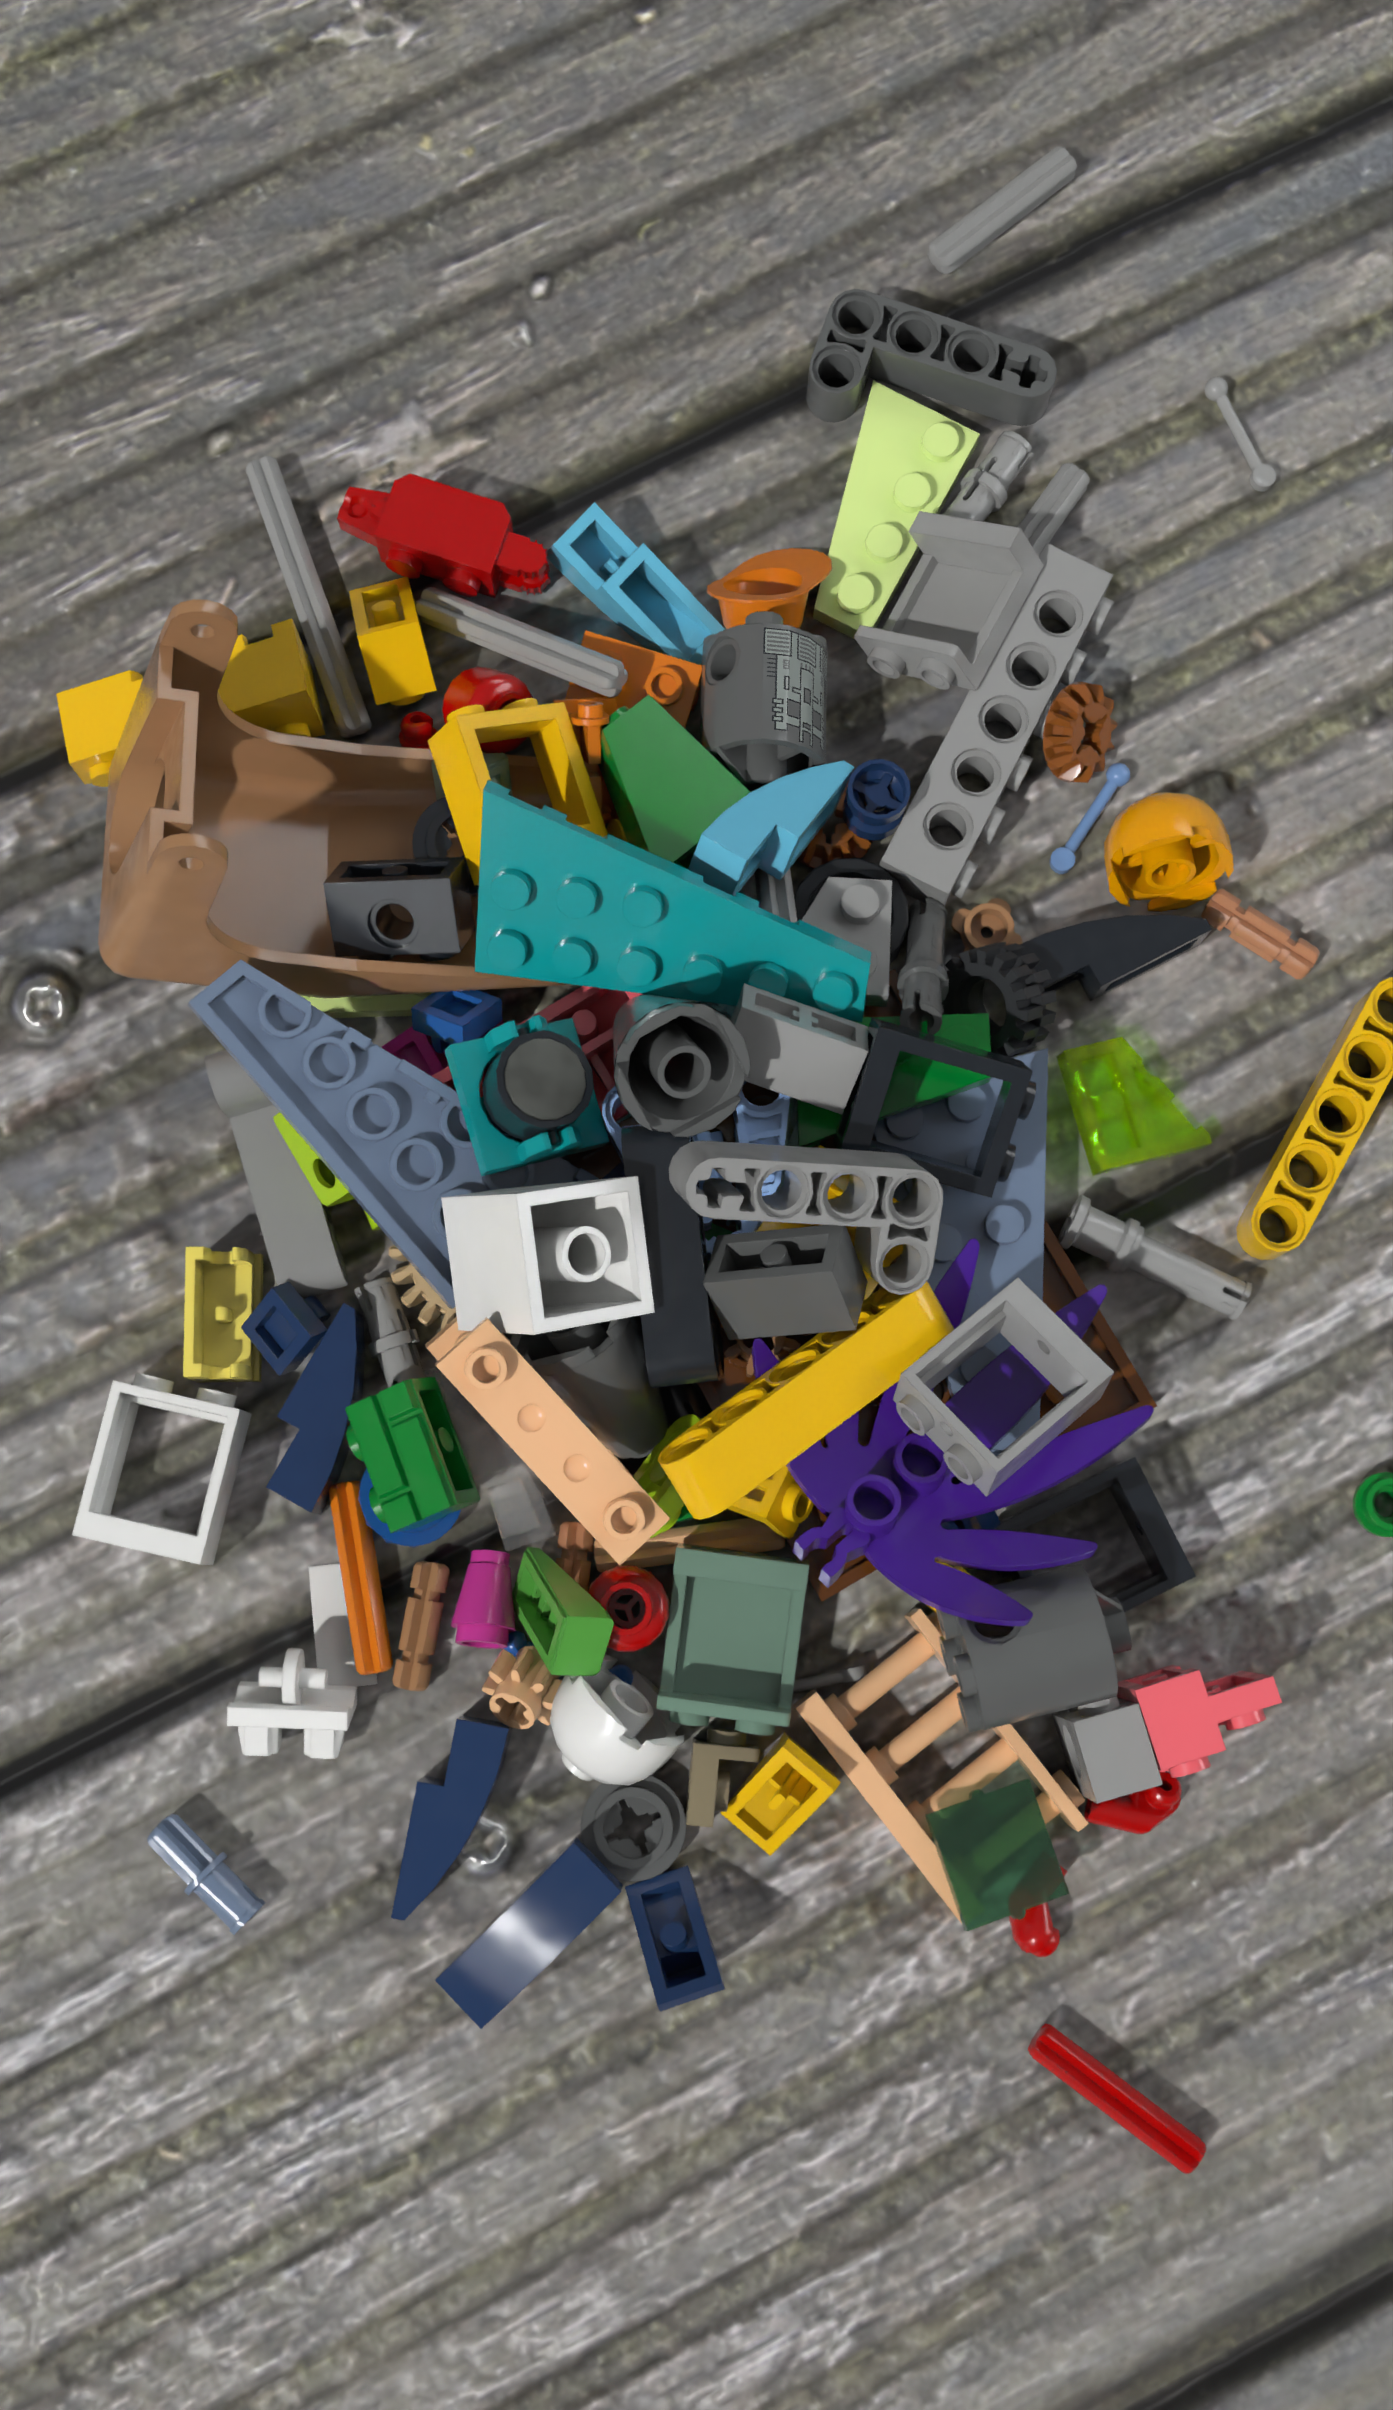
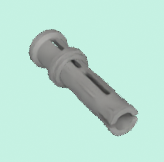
M1080 1195L1073 1204L1057 1239L1065 1250L1073 1246L1105 1261V1268L1114 1273L1117 1271L1123 1273L1128 1268L1213 1308L1234 1321L1240 1316L1247 1304L1241 1298L1243 1296L1246 1298L1250 1297L1252 1291V1283L1241 1281L1144 1235V1227L1140 1226V1222L1132 1218L1123 1222L1092 1207L1091 1199Z

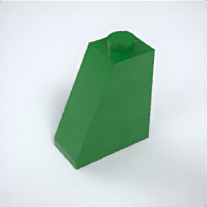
M649 694L630 709L627 706L617 709L610 715L609 724L603 725L601 728V764L598 765L628 843L688 869L701 834L725 810L748 795L750 791Z

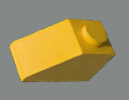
M403 577L350 590L349 595L357 638L376 705L388 702L392 705H408L423 698L425 693L437 691L409 579Z

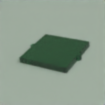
M1029 1778L986 1793L980 1789L972 1790L969 1793V1799L925 1814L964 1931L973 1930L1011 1916L1013 1919H1022L1026 1914L1025 1910L1070 1894Z

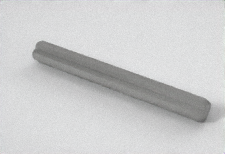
M264 456L259 460H252L246 466V473L340 735L344 738H353L364 734L371 729L372 724L277 460L272 456Z

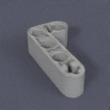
M227 1050L205 1056L206 1070L214 1096L220 1109L229 1118L277 1285L290 1282L303 1299L349 1285L346 1266L329 1208L318 1199L279 1132L273 1116L279 1113V1110Z
M702 1140L684 1145L672 1157L669 1166V1180L674 1190L701 1216L712 1219L856 1226L854 1248L862 1269L888 1292L898 1295L913 1293L921 1288L930 1277L934 1264L943 1206V1189L937 1178L906 1155L891 1152ZM714 1168L724 1179L710 1178L712 1169ZM785 1170V1179L780 1189L771 1195L762 1196L761 1189L766 1178L775 1171ZM849 1174V1184L844 1193L835 1199H828V1190L832 1182L842 1175ZM912 1178L913 1185L907 1197L893 1203V1194L897 1186L906 1179ZM698 1180H705L702 1190L696 1186ZM730 1182H735L736 1188ZM903 1244L901 1257L896 1263L883 1267L885 1255L889 1250Z

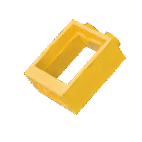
M526 698L512 702L503 707L502 710L486 712L482 705L462 707L451 712L446 717L448 723L428 740L474 886L479 885L483 789L487 781H491L479 743L530 737L553 809L566 814V821L601 837L608 835L564 702L539 705L537 699Z

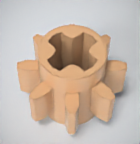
M525 1646L519 1649L515 1657L510 1652L504 1649L501 1650L489 1670V1676L482 1687L483 1692L492 1695L489 1706L493 1715L503 1724L515 1729H528L534 1724L536 1719L547 1726L550 1725L552 1704L562 1680H559L561 1675H551L534 1646Z

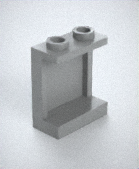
M919 511L908 532L923 552L920 561L883 628L878 629L860 625L854 638L867 654V662L870 667L881 675L893 679L899 678L900 675L915 677L939 689H949L952 685L976 691L1044 565L1020 527Z

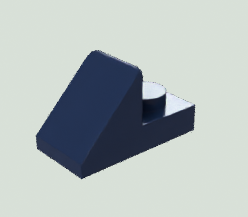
M688 1865L657 1875L651 1879L625 1886L659 2011L661 2012L724 1990L725 1986L719 1958L711 1940Z

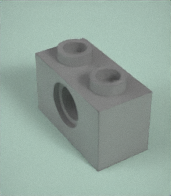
M1113 1697L1052 1714L1071 1781L1082 1796L1098 1804L1163 1785L1139 1703Z

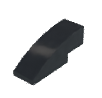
M1126 915L1086 921L1047 932L1019 945L1024 946L1022 956L1034 953L1040 959V962L1034 967L1036 972L1048 969L1052 979L1042 983L1045 992L1058 991L1079 980L1089 1000L1093 1001L1199 946L1212 928L1206 918L1177 915Z

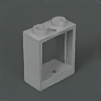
M1016 1278L903 1371L900 1375L893 1401L896 1403L897 1412L903 1422L914 1433L920 1436L926 1434L944 1452V1460L951 1472L967 1485L974 1483L987 1497L1099 1401L1114 1371L1019 1278ZM998 1333H1001L1065 1398L999 1455L995 1456L931 1389Z

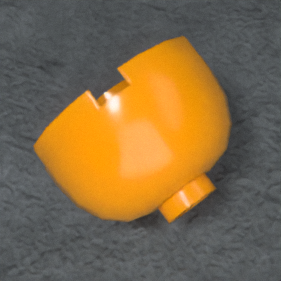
M1154 793L1134 802L1116 817L1104 842V859L1109 892L1120 904L1131 907L1129 898L1134 900H1150L1147 904L1148 911L1162 912L1188 907L1214 894L1217 891L1215 880L1221 877L1224 872H1226L1229 879L1234 870L1230 839L1223 821L1207 803L1189 794Z

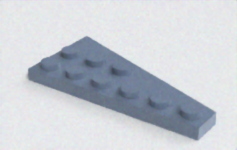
M239 960L188 1002L190 1009L450 1309L455 1307L441 1197L504 1188L599 1179L586 1170L575 1167L561 1157L481 1176L455 1090L406 1060H401L371 1042L372 1039L354 1028H348L312 1006L310 1001L243 960ZM491 1117L488 1118L490 1124L493 1125L506 1138L512 1139L520 1143L524 1141L519 1138L508 1135L497 1124L493 1122Z
M1048 1048L1014 1057V1059L1021 1060L1033 1071L1030 1081L1036 1082V1094L1028 1117L1025 1120L1017 1119L1010 1143L1016 1146V1153L1007 1180L1005 1182L997 1181L992 1198L940 1183L943 1189V1206L933 1269L927 1280L932 1290H935L944 1274L970 1239H977L980 1245L969 1297L960 1324L1016 1278H1019L1043 1301ZM992 1077L990 1082L918 1109L914 1107L878 1120L872 1137L873 1141L975 1169L1003 1080ZM912 1178L906 1179L897 1186L893 1198L901 1201L907 1197L913 1185ZM998 1333L945 1378L951 1398L978 1372L1012 1345L1001 1333ZM1040 1399L1025 1417L990 1450L995 1456L999 1455L1040 1420Z

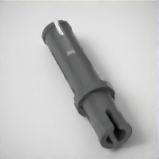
M926 898V912L924 914H921L922 906L920 900L915 901L908 909L909 925L907 930L905 966L898 975L897 990L899 989V996L902 1000L900 1026L922 1032L923 1022L927 1021V1033L934 1035L941 1028V1003L949 992V979H947V972L943 967L947 911L938 900Z

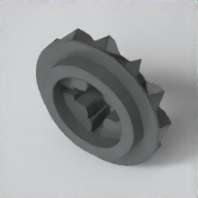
M649 1776L629 1786L602 1783L590 1795L583 1809L580 1828L583 1844L617 1879L634 1882L643 1881L661 1874L677 1859L685 1841L686 1817L681 1801L663 1780ZM622 1799H625L628 1808L632 1807L637 1816L646 1813L652 1815L656 1812H659L661 1815L652 1819V1824L648 1825L644 1830L646 1838L644 1844L648 1850L645 1853L642 1852L639 1844H635L631 1836L622 1838L617 1836L611 1840L607 1838L623 1822L621 1813L623 1807L620 1803Z

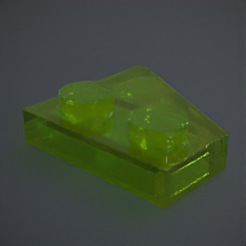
M1123 1037L1067 1049L1056 1056L1092 1176L1203 1149L1212 1143L1210 1134L1202 1125L1195 1129L1171 1102L1175 1095L1159 1077L1151 1075L1145 1069L1142 1058Z

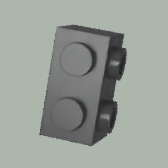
M821 1225L718 1235L703 1285L728 1340L856 1330L868 1281L846 1226Z

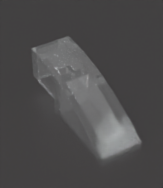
M437 1367L424 1370L425 1377L436 1378L478 1493L488 1492L505 1551H516L559 1537L545 1496L528 1465Z

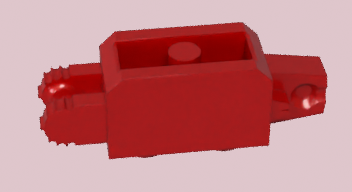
M411 473L394 480L390 493L349 486L337 517L340 529L376 546L381 562H384L390 570L401 576L419 578L421 574L443 581V584L451 591L467 597H475L480 593L496 598L500 586L521 593L526 591L527 595L533 593L535 596L536 593L542 594L547 585L551 584L547 549L543 548V543L538 544L537 540L531 542L530 538L513 533L511 517L502 502Z

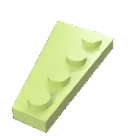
M873 380L828 557L832 561V571L820 583L813 612L814 619L855 639L854 635L860 625L877 627L920 549L908 531L919 511L934 514L940 513L978 444L979 433Z

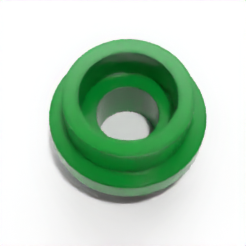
M1381 1472L1372 1474L1360 1482L1353 1496L1354 1515L1359 1524L1369 1533L1379 1537H1393V1511L1388 1517H1383L1375 1509V1499L1380 1493L1388 1494L1393 1500V1473Z

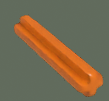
M354 1480L332 1485L329 1489V1498L356 1671L360 1675H370L386 1672L391 1669L393 1659L372 1528L366 1525L365 1517L358 1501L361 1481Z

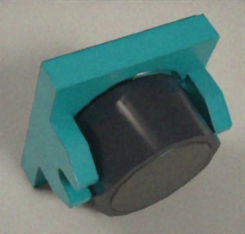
M537 1015L519 1025H515V1021H509L490 1030L483 1038L451 1044L446 1048L445 1055L481 1176L600 1148L610 1142L594 1091L592 1068L582 1051L573 1018L547 1023L546 1018ZM488 1067L487 1072H486V1075H485V1078H484V1081H483V1084H482V1087H483V1097H480L479 1086H480V1083H481V1080H482L484 1071H485V1069ZM491 1117L493 1122L497 1124L508 1135H511L524 1141L520 1143L512 1139L506 1138L493 1125L490 1124L488 1118Z

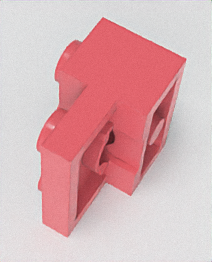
M1170 1665L1118 1682L1117 1697L1139 1703L1159 1772L1170 1771L1173 1778L1190 1775L1209 1768L1211 1764L1208 1756L1226 1750L1219 1729L1220 1725H1225L1227 1730H1236L1266 1720L1264 1708L1282 1703L1273 1676L1239 1671L1204 1682L1200 1670L1192 1668L1181 1670L1180 1666Z

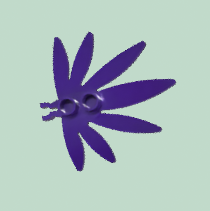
M975 1238L967 1242L933 1291L954 1329L961 1323L974 1277L980 1249L979 1242ZM1103 1284L1097 1285L1055 1313L1081 1340L1107 1294V1287ZM756 1338L752 1347L755 1380L779 1363L765 1342L760 1338ZM1011 1345L978 1372L945 1405L991 1450L1025 1417L1051 1383ZM897 1382L884 1391L869 1445L862 1446L858 1442V1411L824 1436L826 1448L822 1446L819 1440L786 1465L807 1497L828 1517L823 1527L811 1528L795 1540L793 1553L802 1561L814 1549L825 1550L840 1536L846 1535L835 1546L833 1560L821 1569L819 1580L827 1588L838 1580L843 1573L845 1563L865 1555L873 1566L898 1588L937 1610L980 1623L1002 1626H1025L1033 1617V1613L1025 1606L993 1586L969 1574L935 1561L964 1568L988 1571L1036 1570L1090 1558L1098 1548L1097 1543L1016 1531L985 1529L947 1530L942 1528L941 1524L974 1517L1013 1505L1069 1479L1104 1457L1148 1422L1154 1412V1408L1150 1405L1142 1406L1057 1436L986 1497L974 1483L967 1485L961 1482L955 1485L951 1482L957 1477L948 1468L944 1460V1452L926 1434L923 1436L916 1433L908 1435L911 1429L899 1416L896 1403L893 1401L898 1385Z

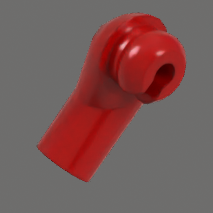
M1159 1772L1163 1785L1098 1804L1087 1798L1084 1818L1089 1823L1138 1835L1146 1834L1178 1809L1181 1801L1182 1786L1178 1778L1171 1777L1169 1772Z

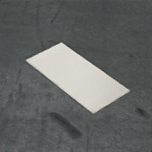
M340 1563L308 1567L317 1669H327V1685L366 1686L378 1684L377 1673L360 1675L356 1671Z

